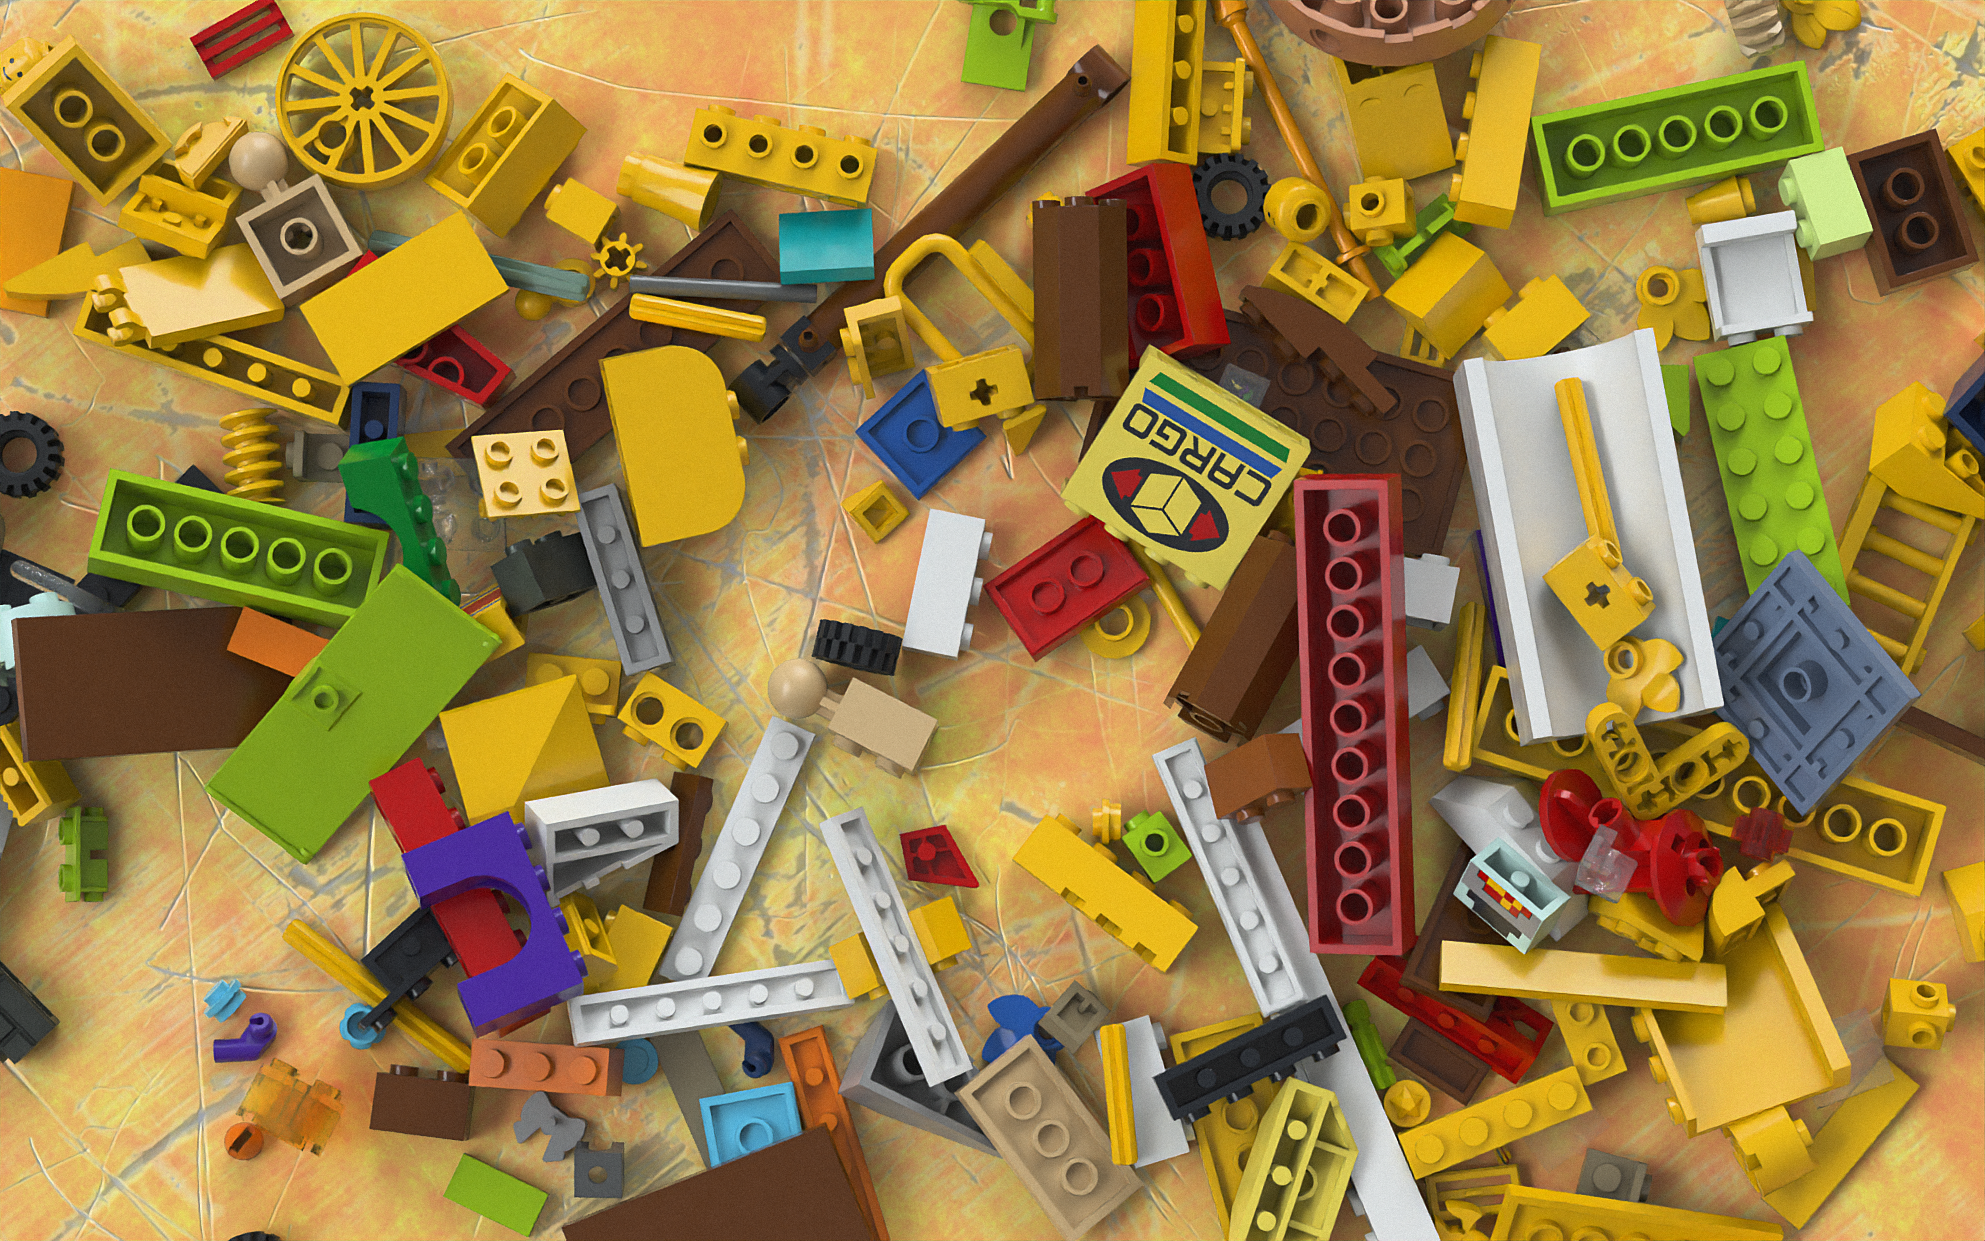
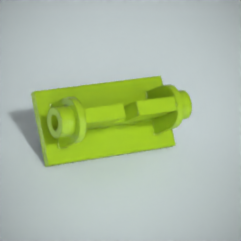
M1442 193L1416 214L1417 235L1415 237L1394 239L1392 245L1376 247L1372 250L1396 281L1445 230L1462 238L1473 229L1468 222L1453 220L1456 202L1448 201L1445 193Z
M81 806L67 808L66 817L60 818L58 826L60 845H65V864L60 865L58 872L60 892H65V902L80 901V893H84V902H103V893L108 892V859H90V850H108V817H104V808L102 807L85 808V816H81Z

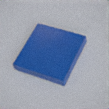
M924 369L855 431L857 436L918 501L987 438L978 426L956 432L953 431L952 426L946 428L942 426L938 421Z

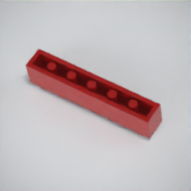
M420 756L368 782L371 797L402 854L466 828L457 808L453 807L448 810L440 794L446 792V789L434 766L426 770ZM477 888L430 906L468 979L512 960L527 942V938L520 928L515 931L511 929L505 917L511 911L500 890L494 889L491 891L490 888ZM551 1008L496 1030L499 1038L551 1013Z

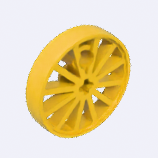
M357 12L339 15L321 22L306 32L295 43L286 56L278 75L275 106L283 138L291 152L307 170L314 175L318 173L323 181L341 188L371 191L389 188L412 178L434 159L443 146L450 130L453 118L454 96L450 76L443 60L423 35L395 18L377 13ZM363 28L388 30L368 73L365 61ZM349 29L351 30L355 78L351 76L326 41L328 37ZM401 37L407 38L421 49L414 56L384 76L386 66ZM315 46H318L345 85L299 65L306 55ZM431 63L438 84L436 86L394 90L403 80L424 65ZM297 78L335 95V97L289 101V92L292 80ZM360 96L366 99L371 98L374 106L370 110L366 107L360 108L356 100ZM439 100L437 117L433 124L394 107L407 102ZM324 111L334 112L321 118L311 130L301 137H295L290 122L291 116ZM384 119L411 127L427 134L428 138L411 156ZM374 126L379 129L402 161L401 164L378 173L376 171L373 141ZM335 127L345 129L347 135L342 145L334 149L324 146V136L327 131ZM361 130L365 173L350 174L341 172L340 167L342 163L350 159L358 149V133ZM316 146L322 156L328 160L326 165L317 161L307 152L310 147Z

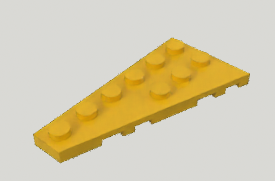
M1508 1184L1490 1241H1782L1784 1232L1779 1223Z

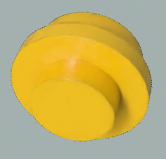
M1102 799V808L1092 809V836H1101V844L1103 846H1109V841H1121V803H1109V799Z

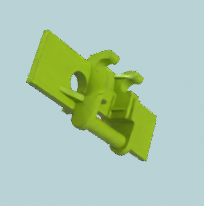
M958 0L961 3L973 6L961 82L1025 92L1036 23L1052 25L1057 23L1058 14L1054 13L1056 0H1037L1035 9L1020 6L1021 0ZM1000 10L1011 12L1017 20L1015 30L1008 35H998L990 27L991 17Z

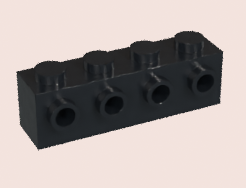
M1327 994L1173 1066L1153 1076L1152 1079L1171 1119L1176 1121L1183 1118L1185 1125H1188L1212 1113L1208 1105L1223 1097H1226L1228 1104H1231L1254 1093L1252 1083L1268 1076L1273 1084L1296 1073L1297 1069L1294 1063L1306 1057L1312 1056L1316 1063L1341 1051L1337 1043L1346 1039L1347 1036Z

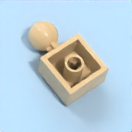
M259 131L245 134L235 142L229 155V167L233 177L243 187L253 191H260L265 200L261 205L235 219L279 299L289 308L346 277L365 254L319 174L317 173L289 188L284 179L289 168V156L284 144L277 137L270 133ZM304 232L309 238L313 237L309 241L310 245L303 250L299 247L294 248L299 244L297 236L300 233Z
M790 659L781 663L774 669L768 681L770 702L780 714L794 719L806 718L817 714L831 721L827 728L830 734L835 736L833 740L834 746L858 758L862 751L877 757L874 763L876 767L901 779L904 772L912 776L915 775L939 728L937 719L854 677L844 696L828 688L827 680L822 670L813 662L805 659Z

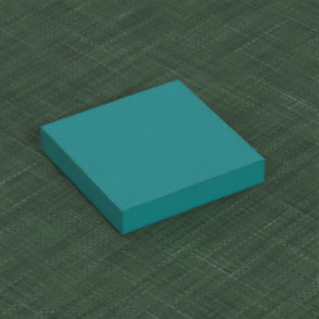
M872 208L779 214L781 285L875 279Z

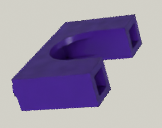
M508 811L401 855L403 869L421 910L469 890L492 888L508 893L518 900L530 918V935L518 955L501 966L457 983L458 996L476 1038L584 994L582 978L589 976L579 950L570 952L563 937L569 934L570 931L560 907L551 909L545 896L546 892L551 891V887L541 864L533 867L526 851L532 848L528 833L522 822L514 825Z

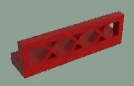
M1374 955L1363 970L1357 984L1405 1015L1415 1017L1490 1065L1491 1070L1515 1085L1536 1060L1554 1025V1022L1515 997L1498 995L1495 1001L1494 1011H1491L1488 1020L1483 1023L1461 1011L1448 1007L1399 984L1398 982L1408 962L1401 956ZM1513 1021H1522L1536 1030L1537 1033L1533 1041L1519 1033Z

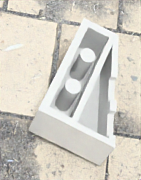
M657 778L525 802V829L532 844V848L526 852L532 866L541 864L547 876L551 891L546 892L545 896L550 907L553 908L559 905V898L581 887L588 890L600 883L598 878L621 866L627 870L679 843V800Z

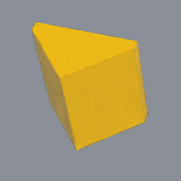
M1445 230L1382 295V298L1443 356L1450 360L1483 326V322L1513 295V292L1485 251Z

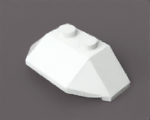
M1459 775L1432 797L1429 803L1476 855L1499 837L1571 897L1552 932L1549 933L1557 942L1588 915L1589 894L1575 895L1572 891L1582 863L1565 861L1555 854L1545 839L1539 816L1541 792L1526 778Z

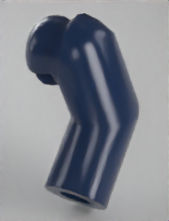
M758 1021L727 1025L745 1040V1055L742 1062L744 1073L750 1078L755 1079L767 1075L774 1064V1037L772 1033Z

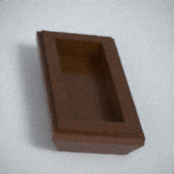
M1413 1016L1410 1017L1387 1054L1389 1058L1465 1106L1468 1105L1491 1068L1490 1065Z

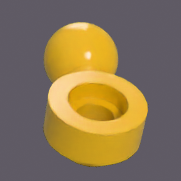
M567 258L554 266V268L585 274L589 277L590 289L585 301L579 302L520 289L515 297V308L518 314L528 321H539L549 314L552 303L556 301L566 307H579L586 304L592 298L596 286L595 273L592 267L587 262L578 258Z

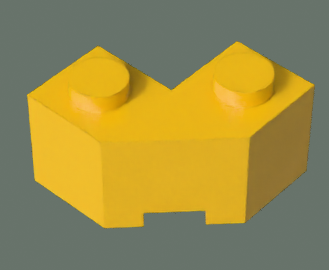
M951 895L908 912L933 975L959 964L955 955L973 948ZM864 931L828 947L850 1000L868 993L871 1001L890 993Z

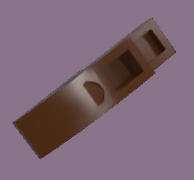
M1247 285L1241 290L1239 299L1244 304L1239 307L1240 311L1255 327L1259 328L1263 324L1276 337L1271 342L1287 361L1291 362L1296 358L1303 366L1316 353L1321 358L1317 363L1320 369L1334 383L1342 380L1352 390L1353 394L1349 397L1350 400L1366 417L1374 414L1381 420L1395 407L1397 401L1367 370L1379 355L1352 330L1319 308L1293 296L1253 285Z

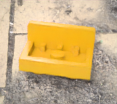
M1236 58L1235 62L1203 61L1198 156L1219 157L1221 153L1227 152L1228 156H1235L1236 153H1240L1241 145H1249L1251 117H1242L1243 99H1252L1253 71H1245V58Z
M899 295L872 300L869 303L844 309L848 328L840 329L839 331L846 357L855 355V357L847 358L853 386L863 384L867 400L876 398L871 378L916 367Z

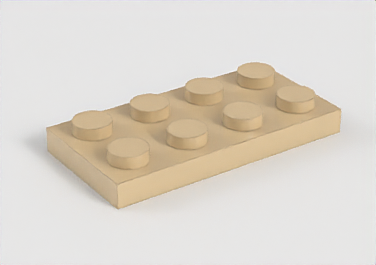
M1031 1034L1025 1035L954 1092L1065 1241H1076L1144 1185L1129 1165L1118 1166L1113 1163L1110 1139Z

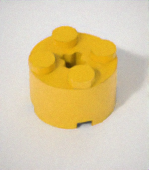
M1781 1105L1721 1128L1725 1139L1733 1135L1730 1140L1735 1151L1732 1153L1757 1193H1761L1762 1197L1812 1172L1814 1168L1820 1166L1819 1160L1810 1146L1814 1144L1813 1139L1800 1118L1795 1121L1787 1110L1791 1108L1790 1105Z

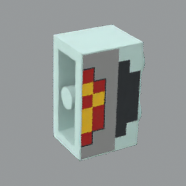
M1499 837L1470 860L1453 895L1524 955L1552 932L1571 898Z

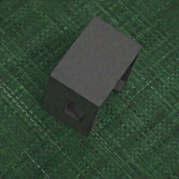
M577 1141L574 1151V1197L622 1198L624 1191V1142H612L610 1149L598 1151L589 1149V1142ZM599 1166L604 1168L607 1172V1179L601 1183L592 1181L589 1177V1171L593 1167Z

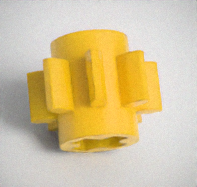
M622 232L619 241L610 242L607 237H601L604 245L601 254L596 252L590 253L591 260L602 265V268L595 272V279L600 281L608 277L611 280L610 285L613 292H617L620 283L630 282V275H636L638 271L646 272L649 270L646 263L638 261L636 258L644 252L643 244H636L631 248L628 245V236L625 232ZM616 253L622 258L629 256L626 259L628 268L622 272L617 267L609 269L613 265L611 257Z

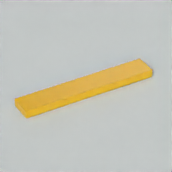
M1442 940L1440 947L1439 990L1723 1015L1727 1008L1726 965L1688 961H1680L1677 964L1665 959L1532 948L1524 955L1513 946Z

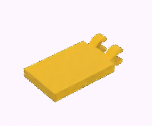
M248 242L215 248L205 260L182 255L118 269L117 278L110 274H103L92 279L97 293L91 295V301L98 313L109 312V318L114 327L107 329V334L115 347H122L134 341L145 339L149 348L153 349L278 322L284 318L285 307ZM126 305H127V307H128V309H127V308L115 309V308H117V307H122V306H126Z

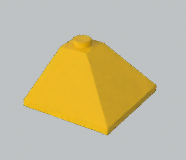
M576 674L439 713L470 826L508 811L514 825L522 822L525 827V802L611 786Z

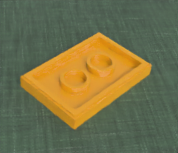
M0 167V310L48 319L52 300L8 298L3 290V283L62 253L76 189L74 181Z

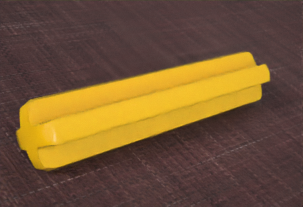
M641 293L633 294L629 307V315L633 319L757 343L763 342L767 330V320L761 316Z
M1123 1024L1104 1025L1100 1028V1040L1112 1161L1118 1166L1137 1163L1138 1152L1126 1030Z

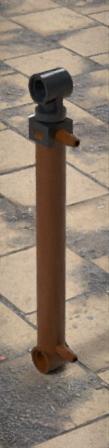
M1099 44L1091 48L1072 66L1067 75L874 254L875 279L843 282L807 317L803 315L780 337L782 344L789 352L780 344H776L769 351L774 360L768 366L761 359L755 361L730 384L727 391H735L738 404L758 425L768 420L791 397L792 392L786 386L793 379L799 385H802L809 378L808 374L801 367L802 365L815 377L837 356V351L843 347L839 330L848 328L844 309L885 298L883 284L886 272L892 263L913 242L924 235L935 233L950 236L957 241L1097 109L1103 108L1115 98L1129 83L1131 77ZM930 253L919 262L903 279L902 289L904 290L942 253Z

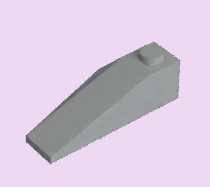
M892 999L888 1000L853 1051L838 1094L879 1114L1003 1159L954 1094V1092L980 1072L972 1064L975 1060L968 1055L973 1069L929 1087Z

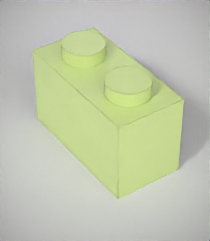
M1843 147L1789 160L1778 182L1779 193L1783 203L1786 206L1790 205L1791 209L1795 211L1797 229L1794 231L1795 237L1801 248L1806 247L1811 262L1863 248L1872 234L1873 228Z

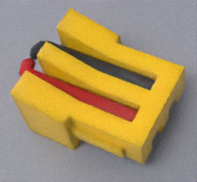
M1505 1145L1493 1149L1499 1164L1509 1163V1159L1512 1156L1507 1151Z

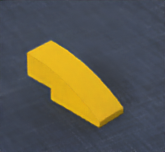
M138 237L97 257L88 241H85L3 283V290L8 298L27 300H70L86 297L88 290L97 292L92 283L94 277L110 274L117 278L118 269L152 261Z

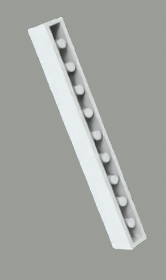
M1231 819L1308 996L1307 1000L1277 1012V1014L1270 1016V1019L1327 994L1347 1036L1346 1039L1337 1043L1341 1051L1316 1063L1312 1056L1294 1063L1297 1069L1294 1076L1298 1080L1333 1091L1337 1096L1340 1109L1359 1151L1349 1179L1353 1188L1345 1191L1355 1216L1359 1217L1364 1214L1372 1232L1365 1234L1364 1237L1366 1241H1441L1317 954L1310 953L1309 936L1259 822L1239 825L1237 819Z

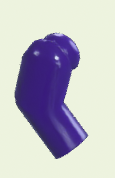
M260 1012L252 1015L249 1019L250 1024L240 1038L214 1040L213 1054L215 1063L255 1061L260 1059L276 1039L277 1024L267 1013Z

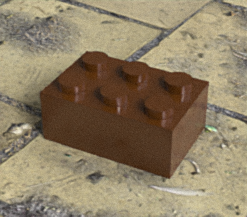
M1936 128L1846 156L1873 228V232L1864 245V249L1880 297L1967 271L1980 261Z

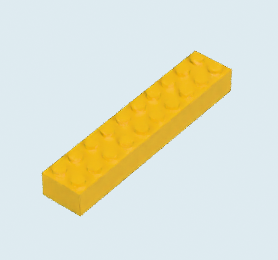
M1494 664L1489 667L1478 699L1472 762L1542 784L1545 783L1550 774L1559 769H1580L1593 779L1600 789L1603 799L1612 797L1620 800L1588 735L1521 747L1507 669ZM1673 720L1636 727L1653 762L1704 731ZM1615 731L1606 732L1613 741L1620 739ZM1728 740L1724 741L1721 744L1723 747L1722 752L1728 749ZM1630 752L1621 757L1617 770L1626 771L1634 766L1637 760V753ZM1748 752L1744 762L1737 768L1665 813H1669L1673 809L1693 810L1703 819L1712 837L1910 899L1921 896L1947 806L1847 775L1814 812L1801 816L1756 759ZM1703 753L1700 757L1708 763L1709 760L1704 756L1706 753ZM1694 762L1682 764L1675 773V780L1682 781L1687 779L1694 771ZM1664 779L1660 781L1665 787L1663 788L1664 790L1669 787ZM1649 790L1641 794L1642 802L1648 799L1647 792Z

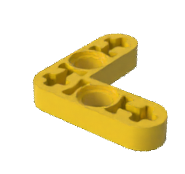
M1612 702L1597 705L1590 711L1585 721L1586 733L1621 802L1639 820H1652L1659 817L1737 768L1746 759L1750 747L1748 739L1733 724L1719 722L1653 762L1633 720L1619 705ZM1613 720L1612 727L1620 738L1615 741L1606 734V724ZM1728 740V749L1722 752L1723 747L1721 744L1724 741ZM1636 752L1637 760L1634 766L1626 771H1618L1617 765L1620 758L1627 753ZM1703 753H1706L1704 756L1709 760L1708 763L1700 757ZM1686 762H1694L1695 767L1692 774L1687 779L1676 781L1675 773L1677 769ZM1662 779L1669 785L1665 790L1663 789L1665 788L1664 785L1660 782ZM1649 790L1647 792L1648 799L1642 802L1641 794Z

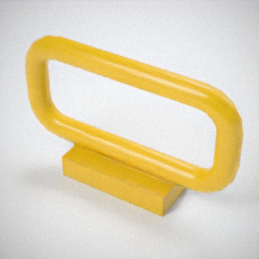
M938 233L924 235L913 242L887 270L883 284L885 298L899 295L905 322L943 362L964 357L912 303L902 289V282L905 276L928 254L933 252L944 254L1030 345L1032 356L1025 367L1031 386L1035 382L1034 292L981 239H978L967 251L950 236ZM980 379L976 381L977 389L971 392L982 400L985 398V390L992 388V386L987 385Z

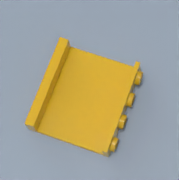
M1780 902L1762 907L1766 914L1754 937L1748 942L1714 961L1711 960L1704 948L1700 963L1726 965L1727 1008L1724 1015L1633 1007L1636 1015L1631 1017V1022L1635 1035L1640 1044L1648 1042L1653 1056L1648 1057L1653 1078L1657 1085L1665 1083L1670 1095L1669 1098L1665 1099L1670 1119L1674 1126L1682 1124L1688 1139L1738 1123L1778 1106H1787L1850 1084L1851 1063ZM1682 957L1681 960H1680V961L1696 962V961L1689 960V959H1686V958H1683V957Z

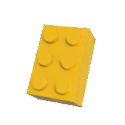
M71 33L1 96L6 108L103 208L173 146L167 134Z

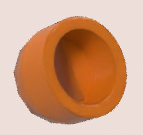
M249 1122L234 1124L228 1129L224 1138L226 1151L237 1160H249L256 1157L264 1145V1137L261 1130ZM248 1130L253 1135L239 1152L235 1151L232 1148L233 1145Z

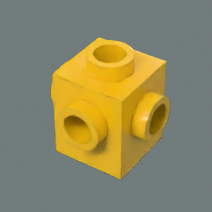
M1373 176L1364 179L1363 184L1349 185V202H1344L1343 205L1344 222L1346 228L1351 230L1363 244L1366 243V245L1371 247H1385L1392 245L1394 239L1415 237L1417 235L1415 192L1404 178L1391 180L1385 176Z
M1889 978L1880 1011L1884 1045L1940 1050L1945 1032H1952L1954 1029L1956 1016L1955 1005L1948 1003L1946 984Z

